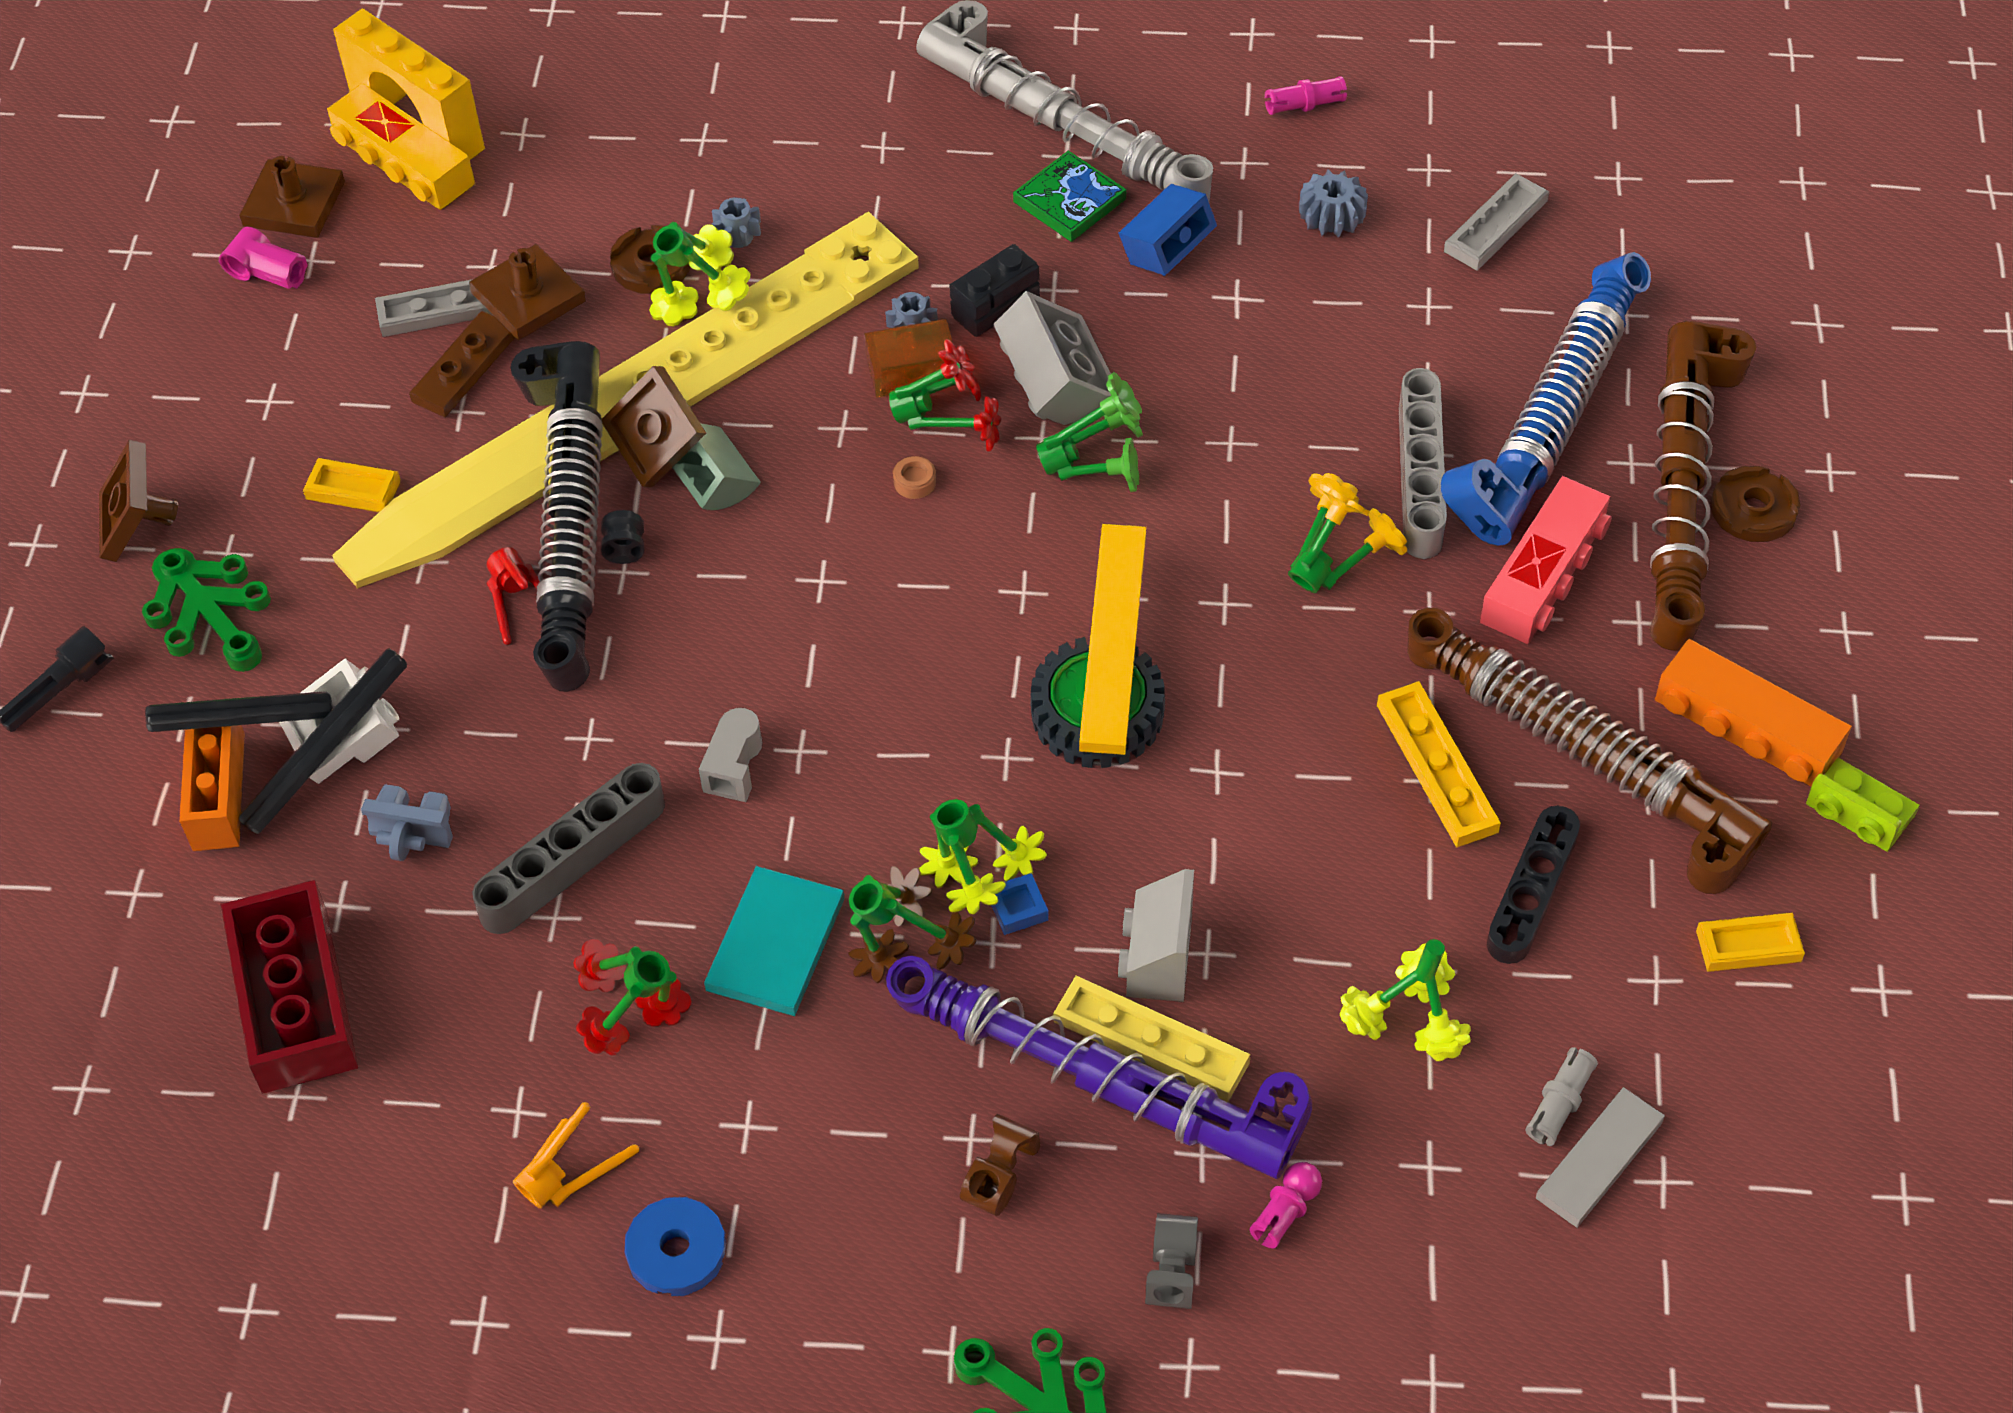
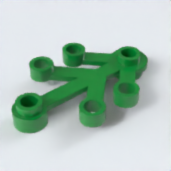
M182 548L169 549L158 555L153 562L152 572L155 579L159 582L155 598L148 601L142 608V614L147 625L153 629H161L169 625L172 621L170 607L176 591L181 589L186 595L176 627L169 629L164 636V642L169 653L173 656L181 657L193 650V635L201 614L224 642L223 653L229 667L240 672L255 668L262 659V651L256 637L245 631H239L218 605L246 607L251 611H261L271 601L267 586L260 581L249 582L242 589L202 586L196 579L216 578L224 579L228 584L241 583L248 576V568L244 558L237 554L225 556L220 562L195 560L190 551ZM239 567V568H238L237 570H235V571H231V572L228 571V570H230L231 568ZM255 594H262L258 598H251ZM162 611L160 615L152 616L154 613ZM179 639H185L179 644H174Z
M1043 1328L1038 1330L1032 1337V1354L1040 1365L1044 1393L995 1359L993 1347L987 1341L971 1338L963 1341L956 1348L954 1365L959 1379L969 1385H980L989 1382L1028 1409L1027 1411L1013 1413H1072L1068 1410L1060 1357L1063 1353V1340L1056 1330ZM1050 1340L1057 1347L1051 1352H1043L1038 1348V1345L1042 1341ZM973 1351L981 1352L984 1355V1358L978 1363H970L965 1359L966 1355ZM1084 1357L1075 1364L1074 1383L1080 1391H1083L1085 1413H1106L1102 1390L1105 1382V1368L1103 1363L1095 1357ZM1086 1369H1093L1099 1376L1093 1381H1086L1080 1377V1374ZM980 1408L973 1413L997 1412L990 1408Z

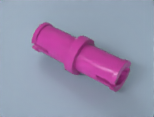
M1337 76L1336 78L1310 82L1309 79L1299 80L1297 85L1267 89L1265 91V98H1271V100L1265 101L1266 109L1270 115L1300 108L1306 112L1313 110L1316 105L1338 101L1343 102L1347 99V93H1341L1340 90H1347L1344 78Z

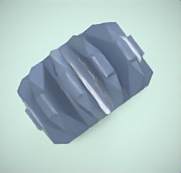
M1329 169L1324 176L1313 174L1309 182L1303 183V188L1300 191V218L1305 220L1308 229L1319 228L1321 236L1327 232H1334L1339 238L1343 230L1354 233L1357 224L1363 223V219L1366 216L1368 199L1366 188L1361 186L1359 177L1347 178L1345 170L1339 175L1333 174Z

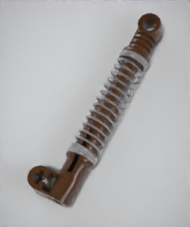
M1427 607L1418 610L1410 618L1407 653L1415 665L1424 669L1440 668L1444 674H1450L1452 679L1459 680V683L1464 685L1465 693L1471 696L1472 699H1475V701L1484 703V706H1490L1498 698L1496 714L1504 712L1508 706H1511L1508 721H1514L1522 713L1521 729L1527 728L1532 721H1535L1536 724L1532 731L1533 737L1539 736L1545 728L1548 729L1545 744L1552 743L1559 736L1557 752L1565 750L1568 746L1570 760L1577 757L1583 759L1582 768L1588 767L1591 764L1595 767V775L1603 772L1608 775L1607 783L1614 780L1620 782V791L1628 787L1633 791L1632 799L1639 796L1644 797L1645 807L1651 805L1652 811H1656V814L1660 813V816L1666 819L1677 818L1700 832L1691 847L1687 865V878L1690 884L1698 891L1705 894L1724 892L1732 885L1762 846L1771 830L1772 821L1703 780L1700 770L1694 768V765H1690V763H1686L1682 759L1674 762L1672 752L1661 754L1659 744L1649 746L1646 736L1636 738L1635 729L1630 728L1624 731L1622 721L1611 723L1610 714L1603 713L1599 715L1597 706L1592 705L1586 708L1585 698L1574 700L1572 691L1566 690L1562 692L1560 683L1550 684L1546 675L1537 677L1535 668L1531 667L1525 670L1524 662L1522 660L1513 662L1512 654L1498 646H1480L1479 641L1471 640L1469 635L1462 634L1461 630L1454 627L1451 617L1445 611ZM1433 636L1438 639L1426 640L1424 637ZM1520 664L1521 673L1514 672L1512 667ZM1528 672H1533V681L1524 678V675ZM1541 679L1546 681L1544 689L1536 685ZM1553 687L1558 688L1556 697L1548 693ZM1566 694L1570 695L1569 704L1560 700ZM1578 702H1582L1581 712L1573 708ZM1595 710V713L1591 712L1587 716L1585 715L1588 711ZM1719 844L1725 848L1722 860L1716 859L1714 861Z

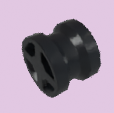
M616 510L606 514L601 521V533L604 536L600 545L601 555L606 560L617 564H630L638 561L644 554V541L641 538L644 533V520L642 517L627 510Z

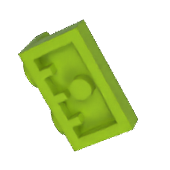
M1840 758L1834 761L1824 775L1818 774L1813 781L1806 804L1814 808L1822 817L1834 820L1856 833L1864 842L1874 844L1886 852L1890 850L1915 817L1920 806Z

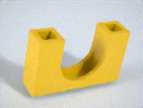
M363 8L333 29L350 92L363 83L392 104H395L407 94L415 105L423 125L469 156L470 160L485 149L471 84L468 78Z

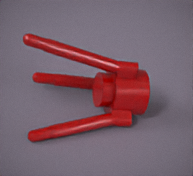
M505 547L495 551L488 558L486 566L492 577L486 584L493 596L503 643L509 645L512 639L502 592L505 590L508 593H516L522 589L525 590L528 588V581L537 589L540 581L531 564H525L516 549Z

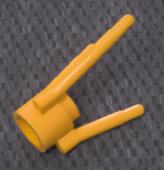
M584 1102L569 1119L564 1118L561 1120L533 1160L513 1180V1184L536 1207L542 1208L549 1200L556 1207H559L569 1195L637 1154L639 1146L636 1144L631 1145L562 1186L560 1181L566 1174L552 1159L590 1110L589 1103Z

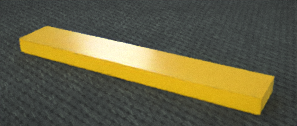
M1102 524L1079 752L1126 754L1146 527Z

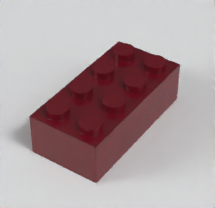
M312 880L220 904L248 1063L261 1093L264 1094L358 1069L328 913L316 881Z

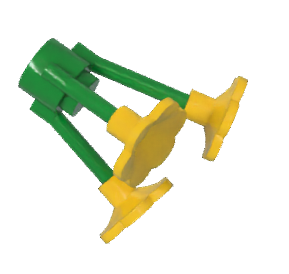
M1326 473L1323 476L1311 474L1309 478L1310 491L1313 495L1320 498L1317 505L1319 512L1299 555L1290 566L1291 569L1288 575L1295 583L1312 593H1317L1321 586L1331 590L1343 574L1370 552L1376 553L1384 546L1402 556L1408 551L1405 546L1407 543L1405 536L1396 528L1388 515L1385 513L1381 514L1375 508L1369 511L1358 504L1359 498L1356 496L1358 490L1355 486L1343 482L1340 477L1331 473ZM1348 512L1361 513L1365 516L1369 515V524L1374 532L1364 540L1365 544L1332 571L1330 566L1333 560L1321 549L1335 525L1340 526Z

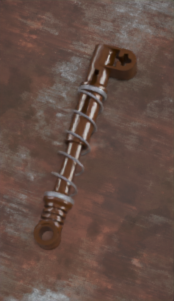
M1696 321L1679 322L1669 329L1667 337L1666 381L1660 389L1658 397V407L1661 413L1664 414V424L1657 429V436L1663 440L1662 456L1655 461V466L1661 471L1662 487H1659L1654 492V498L1657 502L1667 506V517L1656 520L1652 524V529L1656 534L1666 538V545L1657 549L1651 556V574L1656 580L1655 615L1649 630L1655 643L1662 648L1679 651L1688 639H1694L1705 613L1704 603L1701 600V582L1707 576L1709 559L1706 553L1709 550V539L1702 527L1705 526L1710 518V506L1707 499L1703 497L1711 486L1712 478L1708 467L1705 466L1712 455L1713 447L1709 436L1706 434L1713 424L1714 417L1712 411L1714 408V396L1710 385L1719 387L1738 386L1744 380L1757 348L1752 336L1743 330ZM1707 415H1709V423H1708V425H1707ZM1706 441H1707V444H1708V454H1707V455H1706ZM1706 473L1707 485L1704 488L1703 492L1700 494L1698 491L1704 486ZM1663 489L1668 491L1667 502L1660 500L1658 497V493ZM1699 499L1703 501L1706 508V515L1701 525L1696 524V503ZM1667 520L1666 534L1657 530V524ZM1698 530L1702 533L1705 540L1703 551L1695 546V533Z

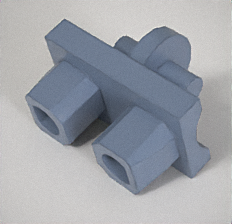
M385 784L376 800H364L361 812L362 815H366L368 818L369 834L377 836V844L389 846V854L392 860L404 861L410 849L423 851L425 844L449 848L453 838L448 822L451 807L445 794L429 791L424 794L420 807L408 806L410 799L406 790L399 786Z

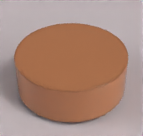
M919 456L902 459L895 465L893 470L894 487L900 495L910 499H919L929 495L936 486V470L934 465L928 459Z

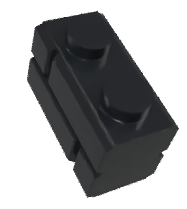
M1016 244L1005 248L949 284L950 298L952 299L950 301L951 315L974 337L980 336L992 328L993 324L1025 291L1040 297V283L1038 282L1040 274L1037 262Z

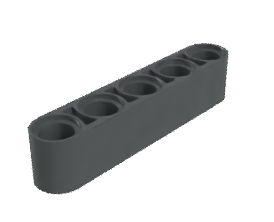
M636 763L626 767L480 878L475 884L472 894L480 922L484 929L494 934L508 933L515 929L656 820L665 808L660 775L656 768L646 763ZM610 818H611V820H609V821L601 822V821L604 820V819H610ZM570 846H576V847H574V848H572V849H567V850H566V848H568V847H570ZM533 874H540V875H538V876H536V877L528 878L529 876H531V875H533ZM496 902H503V903L500 904V905L491 906V905H493V904L496 903Z

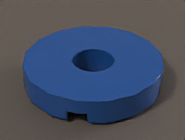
M670 1197L648 1205L634 1217L625 1235L624 1253L633 1277L646 1290L657 1294L659 1291L670 1293L671 1296H685L704 1288L718 1275L726 1251L725 1232L718 1216L704 1203L688 1197ZM680 1237L689 1242L688 1249L679 1256H668L662 1252L664 1244L672 1238Z

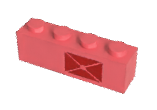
M1562 476L1484 596L1480 623L1525 644L1530 643L1537 630L1544 632L1554 614L1555 608L1552 607L1557 599L1564 601L1574 581L1572 574L1575 569L1583 570L1593 551L1592 542L1595 538L1602 540L1610 526L1612 516L1607 515L1610 496Z

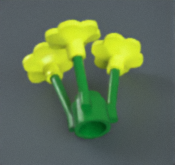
M672 222L670 225L662 227L656 233L653 239V247L656 252L651 256V260L658 267L664 287L654 290L651 294L653 304L649 311L653 319L663 320L668 326H677L683 319L693 318L698 311L695 304L699 299L697 290L693 287H685L680 281H671L667 264L682 267L689 263L692 269L702 270L707 274L710 282V293L707 297V303L712 308L719 307L722 311H728L734 307L736 301L745 298L749 291L747 282L751 275L744 267L737 268L735 265H729L734 257V253L730 248L733 238L729 232L725 230L718 231L713 225H705L701 228L699 234L692 235L683 230L676 222Z

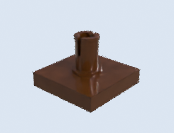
M285 156L267 159L239 215L243 227L318 238L345 183L342 170L295 163L294 158L289 156L287 160Z
M537 244L529 248L517 249V255L512 252L508 260L469 281L471 293L517 340L524 338L586 302L584 289Z
M652 366L602 418L603 426L642 487H653L706 434V431L663 366Z
M128 440L99 491V558L117 562L142 519L171 526L176 518L178 511L177 499H169L147 493L145 443Z

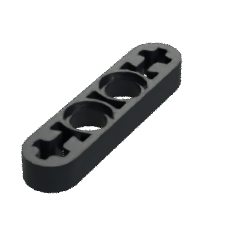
M1559 805L1550 806L1539 815L1492 920L1486 945L1491 956L1501 963H1518L1529 953L1575 847L1580 821L1575 812L1567 807ZM1556 824L1564 826V830L1560 832L1555 846L1548 841L1551 829ZM1538 857L1546 858L1553 863L1555 869L1550 873H1538L1530 867L1529 862ZM1519 894H1529L1538 901L1539 905L1533 910H1522L1513 903V898ZM1513 922L1519 925L1516 940L1510 946L1502 943V940L1507 937Z

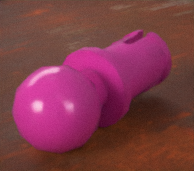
M1297 1162L1286 1169L1283 1176L1284 1187L1275 1186L1271 1190L1270 1202L1249 1229L1253 1238L1258 1241L1267 1227H1272V1230L1262 1243L1263 1246L1276 1248L1295 1218H1301L1306 1213L1307 1207L1304 1201H1309L1320 1193L1322 1177L1320 1171L1314 1165L1308 1162Z

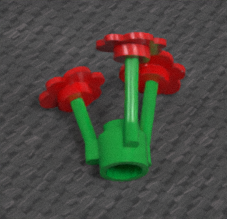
M590 939L583 944L582 955L574 959V968L580 972L578 976L579 985L585 991H594L599 988L604 993L610 992L615 987V981L623 977L625 986L628 989L625 996L612 1011L603 1013L601 1009L594 1006H589L583 1011L582 1020L576 1025V1030L581 1036H584L583 1041L586 1049L594 1054H600L605 1051L613 1056L619 1053L622 1045L626 1044L630 1034L627 1028L619 1023V1019L634 1001L638 1008L643 1009V1021L652 1027L659 1026L663 1022L671 1026L676 1025L680 1021V1013L688 1011L691 1006L690 995L686 991L680 990L681 983L676 979V974L670 971L668 961L658 952H642L639 947L634 946L628 953L618 955V948L614 944L603 945L597 939Z

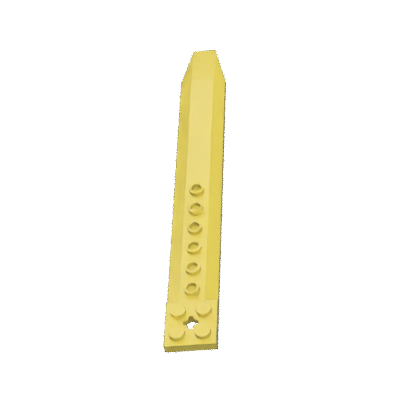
M867 212L806 248L804 255L750 286L745 298L736 301L732 309L728 311H722L719 307L711 309L599 376L597 411L601 414V418H603L652 366H663L689 407L915 271L919 268L918 256L870 212ZM857 256H868L869 260H854V258ZM554 404L394 498L332 555L334 562L357 588L442 558L543 497V491L546 488L543 481L546 477L544 469L547 465L545 461L547 455L546 445L548 443L546 437L547 421L551 410L554 409ZM604 426L602 428L600 461L619 450Z

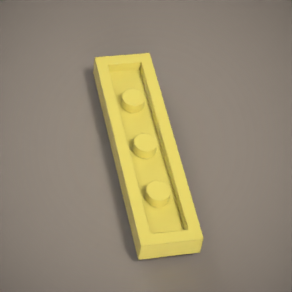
M1075 976L1053 1013L1055 1016L1060 1017L1065 1028L1085 1037L1094 1034L1099 1035L1106 1047L1126 1056L1135 1053L1141 1054L1146 1065L1165 1074L1183 1073L1187 1084L1194 1087L1200 1083L1209 1085V1087L1216 1090L1218 1097L1226 1102H1229L1250 1064L1249 1053L1078 976Z

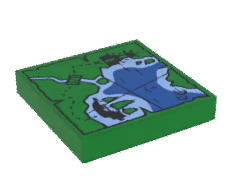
M1069 150L1013 192V202L1070 242L1126 200V189Z

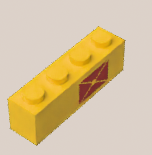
M363 83L327 108L332 125L330 131L334 139L340 145H347L356 151L367 164H374L382 169L393 182H400L405 185L419 200L427 201L439 210H442L475 185L470 159L467 154Z

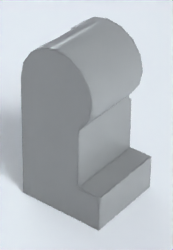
M735 708L726 712L720 719L699 767L704 793L742 802L747 801L752 789L748 764L750 759L758 755L762 748L759 720L753 711L746 708Z

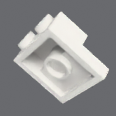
M343 659L301 693L327 691L331 695L334 708L368 668L363 667L360 670L347 659ZM383 698L381 700L378 699L309 778L319 784L353 757L365 763L399 737L393 725L399 720V716L390 703ZM324 719L279 723L294 751H296Z

